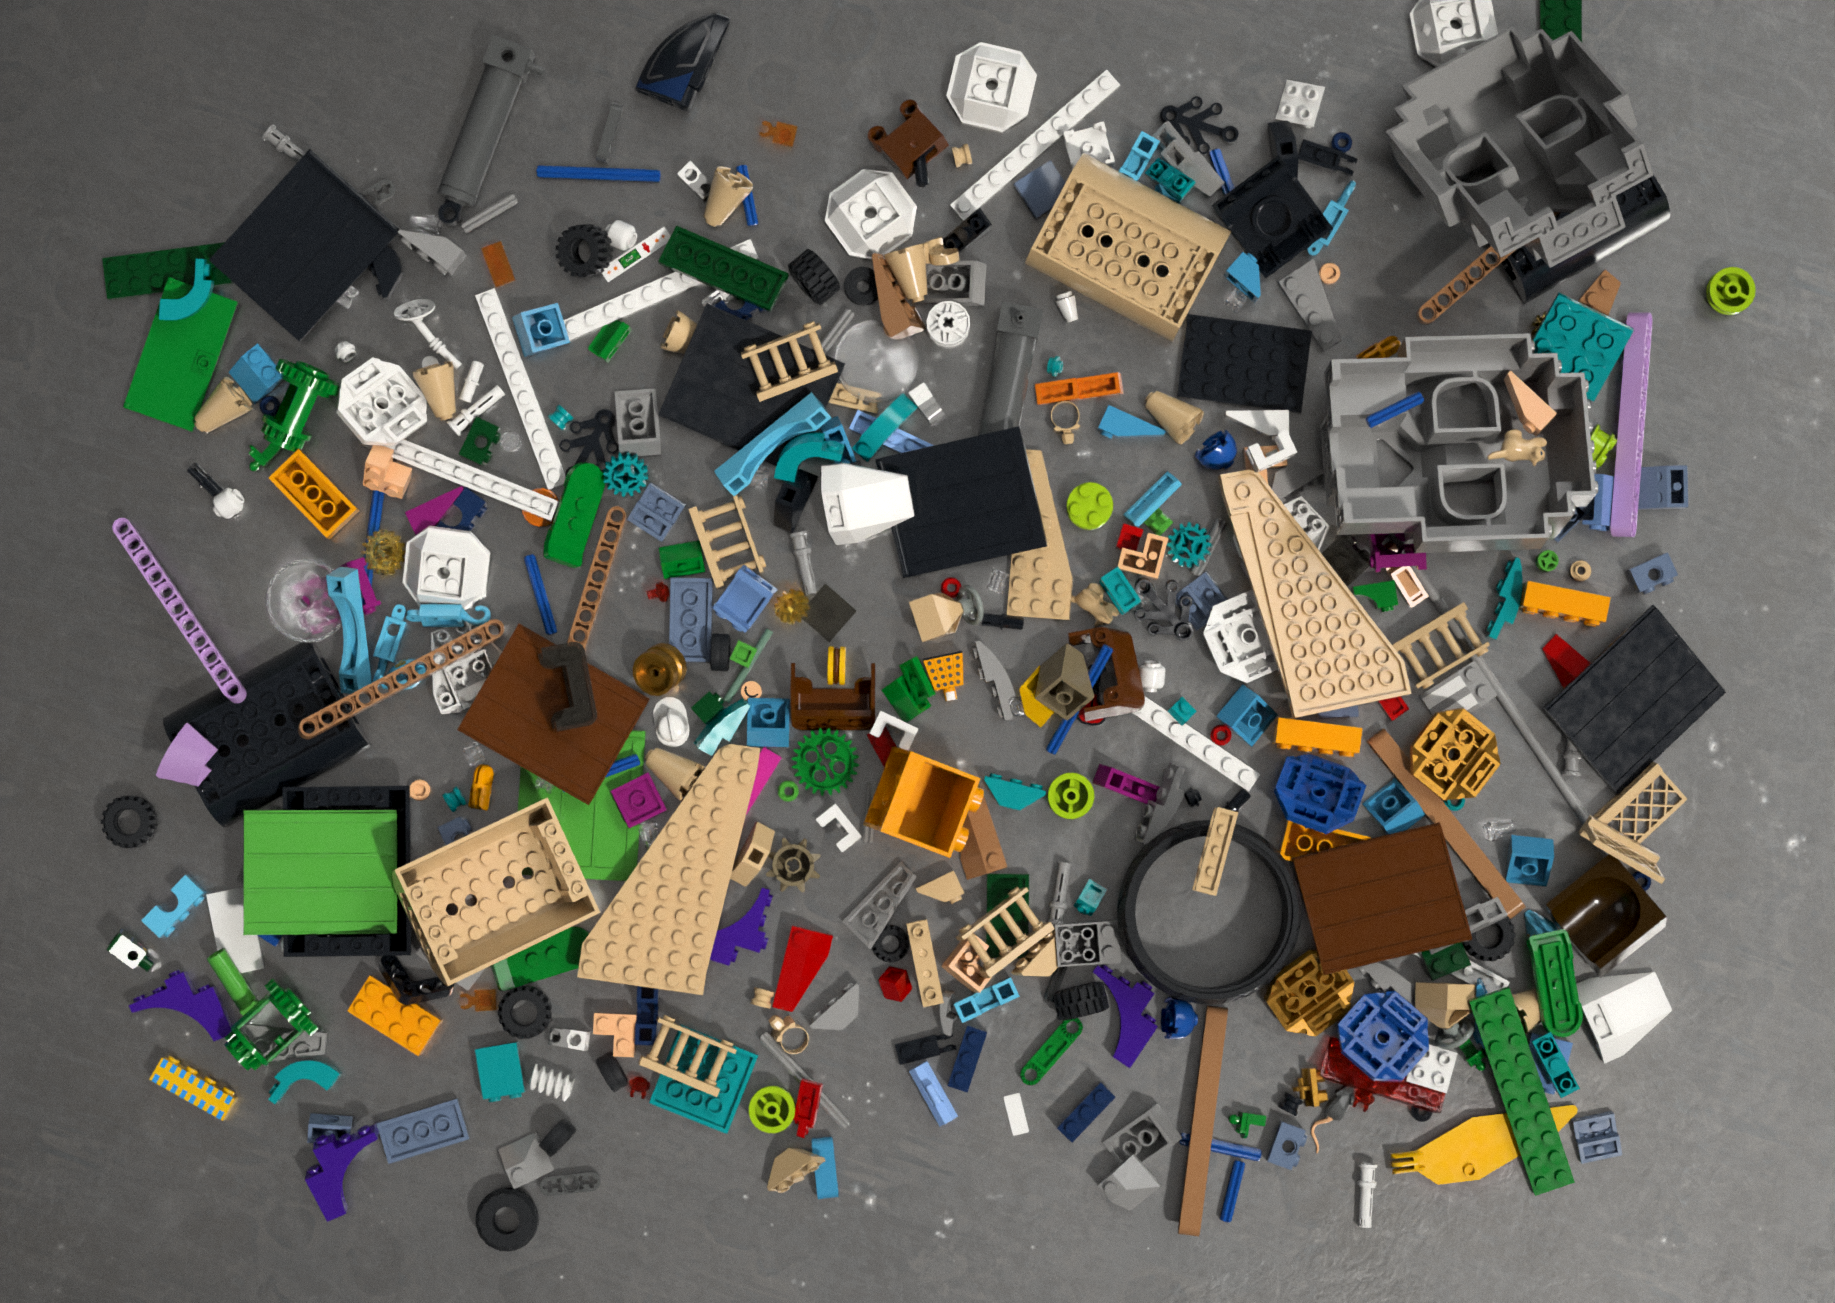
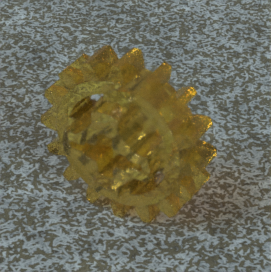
M387 530L374 531L373 536H367L369 542L362 544L366 547V551H361V554L366 555L365 561L369 563L367 569H374V574L381 573V575L394 574L395 569H401L399 563L405 562L402 555L406 553V551L402 550V547L406 544L399 542L401 536H395L394 531L387 532Z

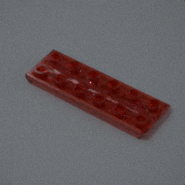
M1329 1037L1319 1075L1321 1078L1429 1112L1441 1113L1446 1093L1407 1082V1076L1402 1082L1373 1081L1341 1053L1339 1039Z

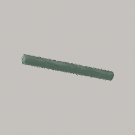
M766 628L754 647L758 650L750 667L743 666L725 694L724 701L729 704L773 634L771 630Z

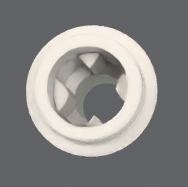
M1072 291L1056 295L1057 301L1055 302L1066 322L1077 320L1076 300Z

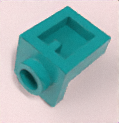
M1089 879L1073 906L1080 913L1092 916L1107 889Z

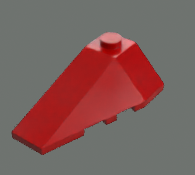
M1557 634L1542 648L1563 689L1590 664L1587 659Z
M792 926L772 1005L773 1008L789 1012L794 1011L827 959L833 935Z

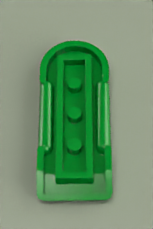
M586 462L578 463L568 471L551 528L548 529L544 542L543 555L546 559L571 568H578L582 565L583 552L605 488L604 475L601 469L594 464Z
M572 926L491 965L498 990L507 991L579 968L582 943L589 935V932L584 928Z
M1565 929L1533 935L1527 939V946L1531 956L1542 1025L1547 1032H1551L1554 1036H1571L1581 1026L1583 1011L1578 997L1573 966L1574 957L1569 935Z

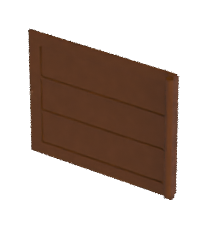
M518 623L457 730L589 805L650 699Z
M1440 822L1292 858L1323 975L1472 940Z

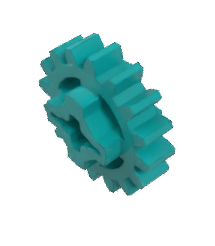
M628 451L626 456H623L621 452H618V458L611 456V462L606 461L605 463L607 469H603V475H605L604 483H608L607 489L614 488V494L616 495L618 492H621L622 497H625L627 492H629L630 496H633L634 490L640 493V486L645 487V480H648V473H646L648 467L644 465V459L637 460L638 454H634L631 457Z
M1188 522L1187 527H1184L1181 523L1180 530L1174 528V536L1168 535V538L1172 541L1166 545L1168 548H1171L1168 554L1170 556L1174 555L1172 560L1175 563L1179 561L1181 567L1186 563L1188 568L1192 567V563L1199 567L1200 560L1206 562L1204 556L1211 555L1208 548L1213 547L1208 542L1211 536L1205 535L1207 530L1205 528L1200 530V525L1197 523L1193 527L1191 522ZM1189 532L1197 533L1200 536L1193 537L1189 534ZM1188 540L1192 542L1191 551L1187 548ZM1180 554H1188L1190 558H1183Z

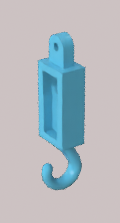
M1354 180L1347 184L1337 202L1333 200L1329 202L1323 215L1333 229L1330 230L1327 238H1320L1307 248L1309 255L1316 256L1323 245L1327 247L1349 211L1344 206L1356 186Z
M396 605L391 617L386 616L373 654L374 657L379 658L373 682L384 677L388 662L395 663L407 627V623L404 622L406 608L403 605ZM391 624L399 626V632L395 636H391L388 633V628Z
M420 604V610L407 611L406 619L412 622H421L423 627H464L465 621L478 627L490 620L491 612L485 606H476V611H483L485 613L482 619L476 620L463 609L461 604Z

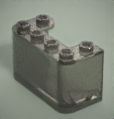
M569 642L537 650L538 659L543 668L556 669L562 667L569 708L557 711L552 715L551 725L553 733L583 728L593 724L597 718V710L584 647L578 642Z

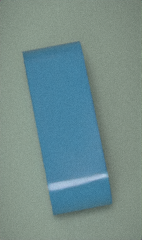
M833 1137L812 1138V1152L825 1158V1162L815 1171L818 1199L839 1197Z

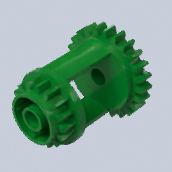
M279 359L276 370L281 372L280 377L290 384L276 416L263 415L261 420L264 424L261 431L264 433L263 438L284 449L296 452L297 448L302 449L305 442L311 440L312 435L303 430L317 396L329 398L330 395L338 396L340 384L330 379L328 373L310 364L298 360L294 363L286 359Z
M273 978L265 985L269 992L230 1027L232 1031L225 1037L227 1042L224 1046L247 1071L251 1068L256 1071L262 1064L267 1066L304 1031L311 1036L318 1030L317 1025L309 1017L311 1011L290 988L283 989ZM271 1001L296 1029L285 1039L278 1035L273 1040L277 1046L265 1056L240 1028Z

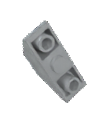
M1293 462L1274 474L1271 489L1281 502L1284 503L1287 501L1285 497L1292 493L1295 496L1304 491L1303 486L1309 482L1312 486L1322 480L1321 475L1324 474V470Z
M852 983L847 985L842 990L843 996L839 999L834 997L826 1004L828 1009L824 1013L817 1012L810 1019L812 1021L810 1027L812 1029L843 1030L858 1016L860 988L858 983L854 986Z

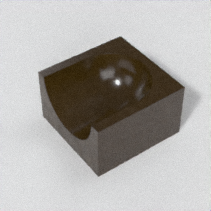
M1610 854L1546 904V914L1560 930L1565 929L1567 931L1571 944L1600 978L1666 927L1667 916L1617 858Z

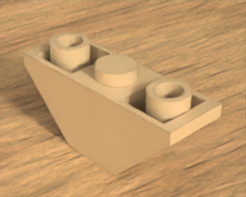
M757 821L755 822L734 862L730 879L745 887L761 870L770 853L774 830Z
M1055 929L1043 937L1039 943L1034 944L1029 949V953L1025 958L1020 959L1015 964L1016 967L1011 971L1013 975L1051 976L1058 968Z
M788 1148L774 1158L767 1185L768 1191H777L778 1193L788 1191L791 1185L802 1181L808 1173L816 1171L825 1162V1158L803 1149Z

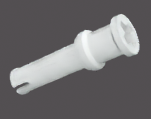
M496 385L467 410L462 409L461 413L452 421H447V424L459 437L466 427L473 425L476 416L478 417L490 408L502 396H505V393Z
M1359 1163L1361 1170L1360 1180L1358 1181L1360 1187L1358 1227L1371 1228L1373 1188L1377 1185L1375 1181V1168L1378 1167V1164Z

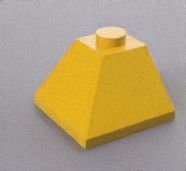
M1039 665L1019 688L1025 715L1041 728L1054 711L1035 699L1040 671Z

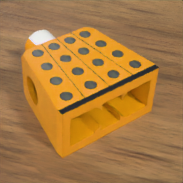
M962 651L924 658L923 663L934 691L943 690L945 702L956 700L955 687L963 686Z

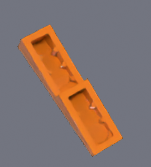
M1119 372L1035 384L1038 405L1123 394L1121 373Z

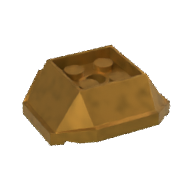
M1464 708L1435 712L1410 745L1411 775L1442 800L1476 797L1501 764L1495 733ZM1453 748L1455 755L1450 759L1448 753Z
M1308 950L1284 967L1270 982L1264 1000L1286 1031L1304 1033L1316 1037L1350 1011L1354 980L1347 970L1323 975L1317 950Z

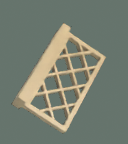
M1652 762L1619 795H1615L1593 817L1606 825L1611 820H1619L1618 831L1624 835H1632V840L1640 844L1673 814L1687 798L1662 771L1663 769L1657 763ZM1658 776H1661L1664 780V789H1653L1654 780ZM1642 791L1649 792V804L1638 803V797ZM1653 792H1664L1663 804H1653ZM1668 792L1676 793L1680 798L1675 804H1667ZM1626 806H1634L1633 818L1623 817V809ZM1638 806H1648V818H1637ZM1652 807H1663L1662 816L1659 819L1652 818ZM1623 820L1633 821V832H1622ZM1637 821H1647V830L1644 833H1636Z
M1590 815L1579 830L1581 836L1591 841L1596 847L1660 884L1664 882L1665 878L1656 864L1660 859L1657 853Z

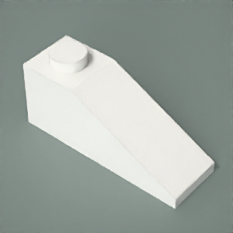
M1289 410L1225 412L1226 418L1265 437H1272V441H1275L1274 438L1278 436V433L1286 429L1289 433Z

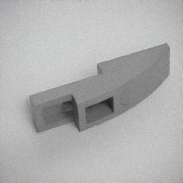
M1169 121L1165 122L1152 135V137L1160 141L1159 145L1163 149L1161 154L1172 167L1192 178L1196 182L1195 187L1208 196H1212L1225 183L1199 151L1194 153Z
M975 641L976 646L972 647L975 659L979 658L981 667H978L980 679H985L986 683L994 681L995 685H991L994 698L998 697L1000 705H997L999 718L1004 717V721L1011 720L1013 716L1008 698L1015 697L1016 695L1009 676L991 650L981 641Z
M1169 763L1164 771L1162 786L1157 791L1156 802L1148 800L1147 805L1143 808V817L1140 825L1136 828L1135 840L1147 845L1170 822L1185 793L1184 790L1179 788L1185 771L1184 768Z
M1498 897L1483 904L1478 903L1465 910L1471 934L1506 918L1508 915ZM1451 945L1429 950V952L1432 955Z
M1378 962L1357 967L1363 975L1365 973L1368 974L1371 978L1370 984L1377 991L1379 989L1386 991L1391 987V991H1396L1415 1007V999L1412 995L1415 993L1416 988L1400 974Z

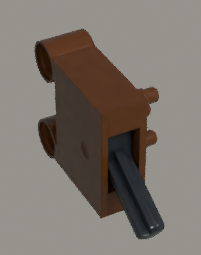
M909 99L900 106V112L906 120L889 135L882 126H874L869 130L868 138L877 152H882L907 180L915 174L917 186L926 188L929 185L927 163L947 148L949 144L943 134L922 113L916 101Z

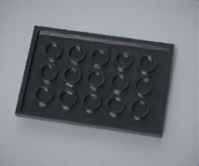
M1188 314L1177 397L1269 410H1289V412L1301 414L1312 330Z

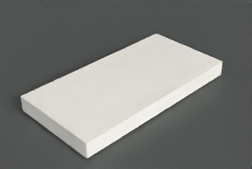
M243 887L207 894L206 897L217 951L225 948L240 973L264 969L265 965L259 936L243 935Z

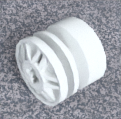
M944 301L935 305L930 310L926 320L927 334L934 344L945 349L961 345L968 337L970 330V317L966 309L953 301ZM945 319L947 321L953 320L952 328L949 326L944 327Z

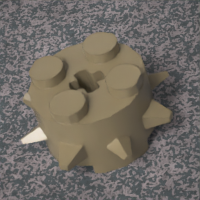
M782 838V848L778 852H770L768 855L773 860V868L766 873V876L776 877L781 882V892L788 886H797L803 893L805 892V882L810 878H820V875L814 870V862L821 855L811 854L806 849L807 839L805 838L798 845L790 844L786 838ZM793 859H796L799 869L789 870L788 862H793Z

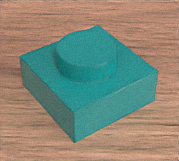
M1181 697L1167 712L1183 726L1197 711Z

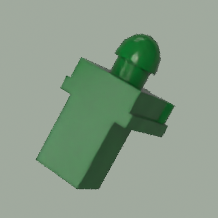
M270 443L261 453L250 444L251 450L248 454L255 460L249 464V469L257 471L260 465L266 468L282 449Z
M1470 1039L1459 1046L1466 1057L1464 1061L1472 1067L1475 1064L1477 1070H1485L1486 1064L1481 1059L1486 1057L1482 1049H1476Z
M1239 1111L1238 1116L1232 1114L1228 1120L1233 1125L1237 1124L1235 1131L1240 1134L1242 1139H1246L1249 1125L1265 1126L1266 1116Z

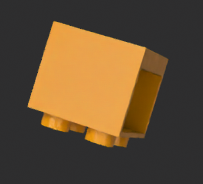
M892 746L863 825L950 858L953 850L961 852L967 842L969 829L962 826L968 811L975 813L982 802L984 789L978 787L981 778L912 751Z

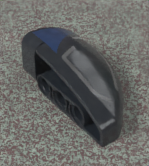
M712 13L688 22L675 30L663 40L647 60L635 90L670 106L690 112L697 97V92L700 93L731 18L719 13Z

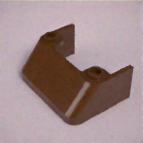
M1106 627L1068 633L1069 645L1071 646L1092 642L1095 647L1102 648L1105 644L1113 649L1111 655L1118 685L1105 690L1103 694L1104 705L1084 708L1085 722L1140 711L1145 705V696L1131 634L1124 630Z
M791 663V724L795 729H872L875 723V663H871V677L857 679L854 683V689L813 688L810 679L796 677L795 663Z

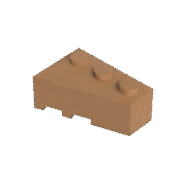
M1605 269L1579 298L1578 302L1608 316L1621 282Z

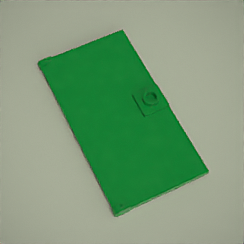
M168 277L161 299L183 298L192 290L193 285ZM212 293L206 305L198 313L177 321L159 320V302L123 407L193 432L194 423L196 422L194 417L202 407L238 302Z

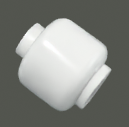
M621 220L614 221L605 229L608 234L606 238H611L612 241L610 245L617 249L627 250L632 248L637 240L634 226Z
M226 488L213 498V511L219 517L222 516L230 519L243 509L244 497L237 489Z
M1148 660L1139 666L1144 691L1157 692V689L1164 686L1166 670L1161 665V662Z

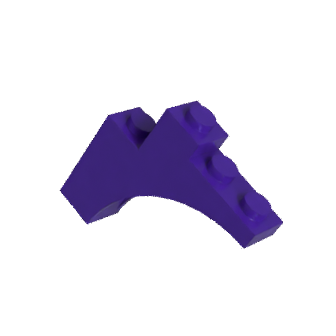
M762 887L752 908L739 921L717 931L710 960L730 966L731 962L735 963L738 955V950H735L736 946L758 953L761 952V949H766L769 938L765 937L766 932L759 930V926L764 927L767 915L763 913L766 906L770 907L773 898L769 889Z
M1104 964L1101 967L1096 965L1092 972L1110 989L1119 1011L1120 1033L1112 1057L1128 1068H1131L1158 1027L1154 1024L1156 1021L1148 1014H1145L1144 1017L1141 1015L1155 994L1151 991L1153 987L1142 980L1141 983L1136 981L1131 988L1129 987L1131 982L1122 976L1117 979L1111 975L1113 970Z
M180 970L168 974L169 979L164 980L167 989L164 986L152 991L153 995L149 997L141 995L134 998V1003L129 1005L132 1013L148 1008H167L182 1012L200 1023L209 1033L213 1042L226 1037L232 1031L230 1027L233 1024L217 987L210 988L208 984L197 989L199 993L196 994L188 973H181Z
M376 1124L371 1126L365 1125L351 1135L349 1133L342 1135L338 1140H336L334 1134L322 1135L315 1140L313 1152L320 1165H313L306 1171L305 1181L327 1222L347 1213L348 1204L343 1192V1177L348 1165L357 1153L370 1143L378 1140L379 1130Z

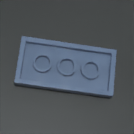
M671 578L669 644L676 647L683 654L686 662H710L713 578Z
M458 1098L377 1123L388 1164L470 1139Z

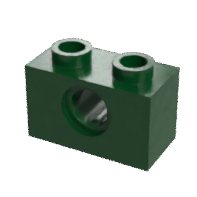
M476 416L459 455L482 467L485 463L488 464L493 455V452H491L493 445H497L501 439L502 433H499L501 429ZM480 437L487 439V444L483 448H478L476 445V441Z
M709 691L691 709L707 725L725 709L722 705L725 701L716 692L712 694Z

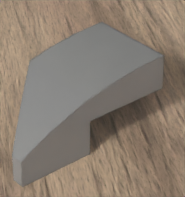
M946 990L942 994L944 1003L940 1004L941 1025L944 1034L951 1036L954 1021H957L959 1016L958 1014L951 1013L955 992Z

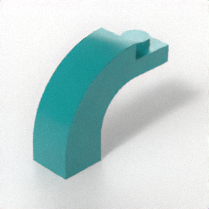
M196 259L194 286L186 296L180 299H160L159 320H183L195 315L206 305L214 287V281L206 280V276L210 275V264H207L206 259Z
M902 393L869 426L852 449L868 462L889 437L910 418L918 406Z
M813 432L800 435L786 444L781 451L774 478L795 482L799 464L811 457L841 462L845 445L837 441H824L825 433Z
M302 1060L292 1063L283 1068L274 1077L281 1083L279 1085L276 1083L269 1091L271 1096L268 1100L273 1104H278L290 1086L300 1079L312 1080L328 1091L341 1076L342 1072L331 1064L320 1060Z

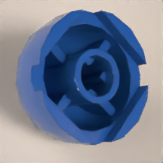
M1220 430L1202 443L1205 447L1201 451L1197 449L1195 453L1197 460L1207 469H1228L1234 463V458L1237 454V444L1227 430H1225V433Z
M1168 997L1164 1001V1003H1167L1166 1008L1161 1010V1030L1166 1032L1167 1035L1164 1036L1166 1039H1183L1197 1025L1198 1015L1195 1013L1190 1002L1179 1000L1175 997Z

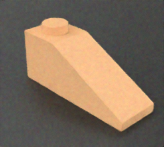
M1510 370L1504 378V382L1518 418L1528 433L1537 436L1553 420L1557 413Z

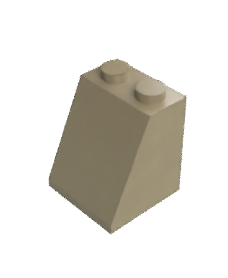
M1068 643L1040 666L1035 693L1036 700L1067 721L1094 699L1084 656Z

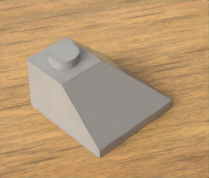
M538 1132L498 1149L513 1189L554 1170L547 1153L539 1147L541 1139Z
M1133 1153L1106 1175L1098 1184V1187L1112 1203L1131 1211L1161 1187V1184Z

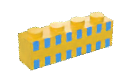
M169 1055L168 1058L162 1057L149 1080L222 1121L226 1120L238 1099L234 1095L235 1092L225 1086L222 1089L215 1085L217 1082L208 1076L203 1078L197 1075L198 1071L190 1066L185 1068L179 1065L180 1061Z

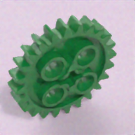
M819 728V734L817 735L812 730L811 738L804 735L803 737L806 742L798 741L797 743L801 748L793 750L798 754V756L792 757V760L797 761V764L793 765L792 768L798 769L794 776L802 777L799 784L806 782V790L810 786L813 787V794H815L817 789L820 790L821 796L824 795L825 790H828L829 795H832L833 789L840 793V786L842 785L847 789L846 781H854L850 775H857L858 773L853 770V767L860 765L854 762V759L859 758V755H853L857 747L850 748L849 745L852 739L846 742L844 740L846 734L839 737V730L831 734L830 728L827 729L826 733H823L822 728ZM828 742L835 743L837 747L835 753L830 754L826 752L825 745ZM818 744L821 746L825 758L831 759L829 767L834 774V779H831L826 765L820 764L822 756L817 749ZM808 751H815L818 758L815 762H809L806 759ZM837 761L845 764V770L841 773L834 770L833 766ZM817 770H823L826 773L824 781L816 780L814 774Z

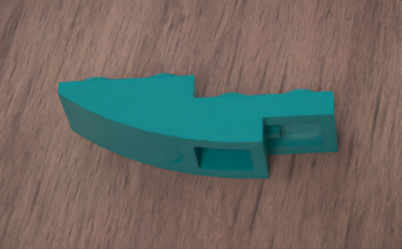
M1518 557L1507 562L1504 569L1507 572L1504 580L1500 579L1495 588L1498 591L1496 596L1503 599V602H1498L1494 613H1497L1494 621H1489L1485 630L1488 632L1486 638L1493 641L1497 640L1504 623L1513 625L1519 609L1523 576L1521 561Z

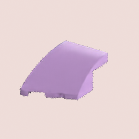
M186 723L167 749L158 767L156 776L160 779L199 786L212 771L206 763L218 749L193 726Z

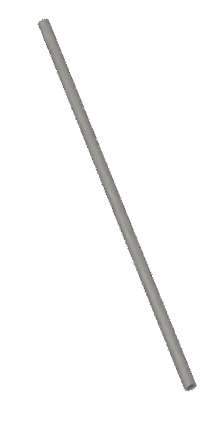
M1394 533L1388 535L1390 541L1398 549L1405 544ZM1410 566L1440 615L1449 611L1450 609L1425 572L1418 570L1416 566ZM1454 618L1447 622L1449 628L1465 652L1469 653L1474 650L1473 644L1459 622ZM1476 654L1471 656L1470 659L1472 661L1475 660L1497 693V699L1581 823L1584 824L1589 814L1482 656L1477 657ZM1600 849L1604 857H1606L1608 853Z

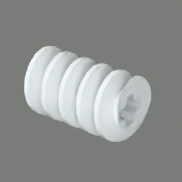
M537 1063L529 1080L530 1090H534L538 1086V1093H542L546 1089L547 1096L554 1091V1098L557 1099L562 1094V1101L564 1102L569 1097L575 1082V1078L572 1082H569L568 1074L564 1079H561V1072L554 1076L553 1069L546 1073L545 1066L539 1071Z

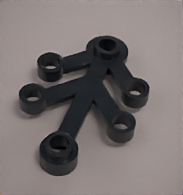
M1198 96L1193 97L1191 101L1178 108L1172 105L1164 107L1160 113L1161 122L1164 124L1169 121L1180 136L1186 139L1188 145H1190V139L1184 135L1179 124L1186 125L1198 146L1197 152L1199 151L1202 155L1209 153L1210 146L1204 141L1199 130L1220 136L1224 142L1229 144L1234 143L1238 138L1239 133L1234 126L1221 128L1202 122L1211 116H1219L1222 113L1223 108L1220 103H1213L1210 108L1190 118L1183 116V114L1191 109L1198 110L1202 107L1203 101ZM1193 100H1199L1200 105L1194 106ZM1214 106L1220 108L1218 113L1213 112L1212 108ZM1168 113H1172L1174 115V119L1169 120L1167 119L1166 115ZM1227 132L1233 133L1232 139L1226 137ZM1205 145L1207 151H1200V146Z
M602 409L595 414L593 419L583 422L573 421L570 424V431L574 434H579L584 429L595 427L591 435L573 440L563 439L560 442L559 447L563 452H569L573 448L585 445L574 465L586 462L592 450H594L596 457V466L601 462L606 463L599 440L603 431L607 440V452L609 454H616L619 451V446L615 442L612 427L615 424L614 414L610 410ZM602 416L608 417L607 423L601 422ZM574 424L580 425L578 431H573L572 427ZM564 442L570 444V447L566 450L562 448ZM611 444L616 445V450L613 452L609 451ZM570 466V467L566 470V474H565V475H567L568 471H569L573 466Z
M1145 577L1139 578L1135 582L1137 593L1147 596L1160 611L1145 610L1143 607H1137L1134 610L1135 618L1139 621L1145 619L1169 620L1172 623V626H1160L1157 622H1150L1147 629L1153 636L1158 634H1174L1181 641L1190 639L1194 634V627L1189 622L1190 606L1192 605L1191 597L1187 594L1180 596L1179 603L1182 609L1179 619L1175 615L1176 592L1179 590L1177 581L1171 579L1166 582V589L1168 591L1166 605L1152 590L1153 587L1150 580ZM1142 582L1147 583L1145 588H1140L1139 585ZM1170 584H1176L1174 589H1169ZM1188 598L1189 602L1187 604H1183V599ZM1139 611L1144 612V615L1142 617L1137 616V613ZM1152 626L1158 627L1157 630L1154 632L1150 629ZM1181 627L1187 628L1184 633L1180 632Z

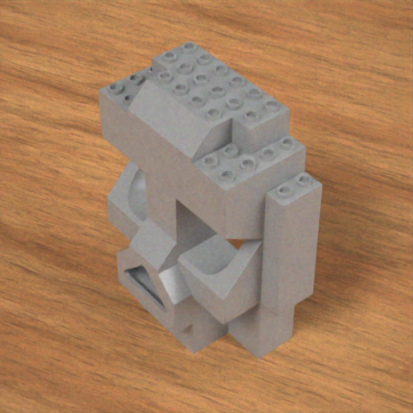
M1513 26L1403 85L1407 102L1394 108L1399 124L1386 131L1398 164L1449 227L1461 221L1466 232L1479 248L1489 243L1500 257L1525 246L1536 260L1542 258L1549 268L1625 228L1616 195L1653 176L1644 144L1631 130L1638 126L1628 94L1572 31L1552 41L1543 29L1523 38ZM1579 118L1582 121L1573 132L1547 146L1541 140ZM1492 165L1497 170V173L1479 182H1462ZM1553 212H1569L1571 214L1556 221Z
M1531 334L1405 337L1397 350L1398 358L1331 359L1324 372L1327 414L1320 428L1327 506H1335L1337 535L1404 533L1405 544H1414L1415 553L1541 549L1548 539H1555L1568 521H1570L1575 514V507H1587L1598 493V482L1594 478L1596 461H1593L1592 457L1594 441L1590 437L1593 425L1592 420H1589L1588 416L1591 404L1590 400H1587L1586 395L1589 384L1588 380L1585 379L1584 372L1561 373L1562 364L1561 360H1558L1557 353L1532 354L1535 351V343L1531 340ZM1510 370L1557 413L1553 420L1537 436L1528 433L1518 418L1504 382V378ZM1475 382L1480 387L1486 400L1489 427L1438 429L1437 396L1451 388ZM1416 392H1420L1424 398L1423 403L1372 428L1366 423L1367 416ZM1513 429L1521 431L1523 439L1530 440L1542 437L1547 441V444L1541 447L1545 452V458L1537 462L1536 466H1533L1530 460L1514 462L1507 461L1504 458L1489 460L1487 456L1492 452L1501 450L1505 439L1504 434ZM1377 440H1382L1413 468L1412 472L1398 487H1380ZM1494 480L1495 513L1489 515H1461L1451 510L1447 505L1444 497L1443 483Z

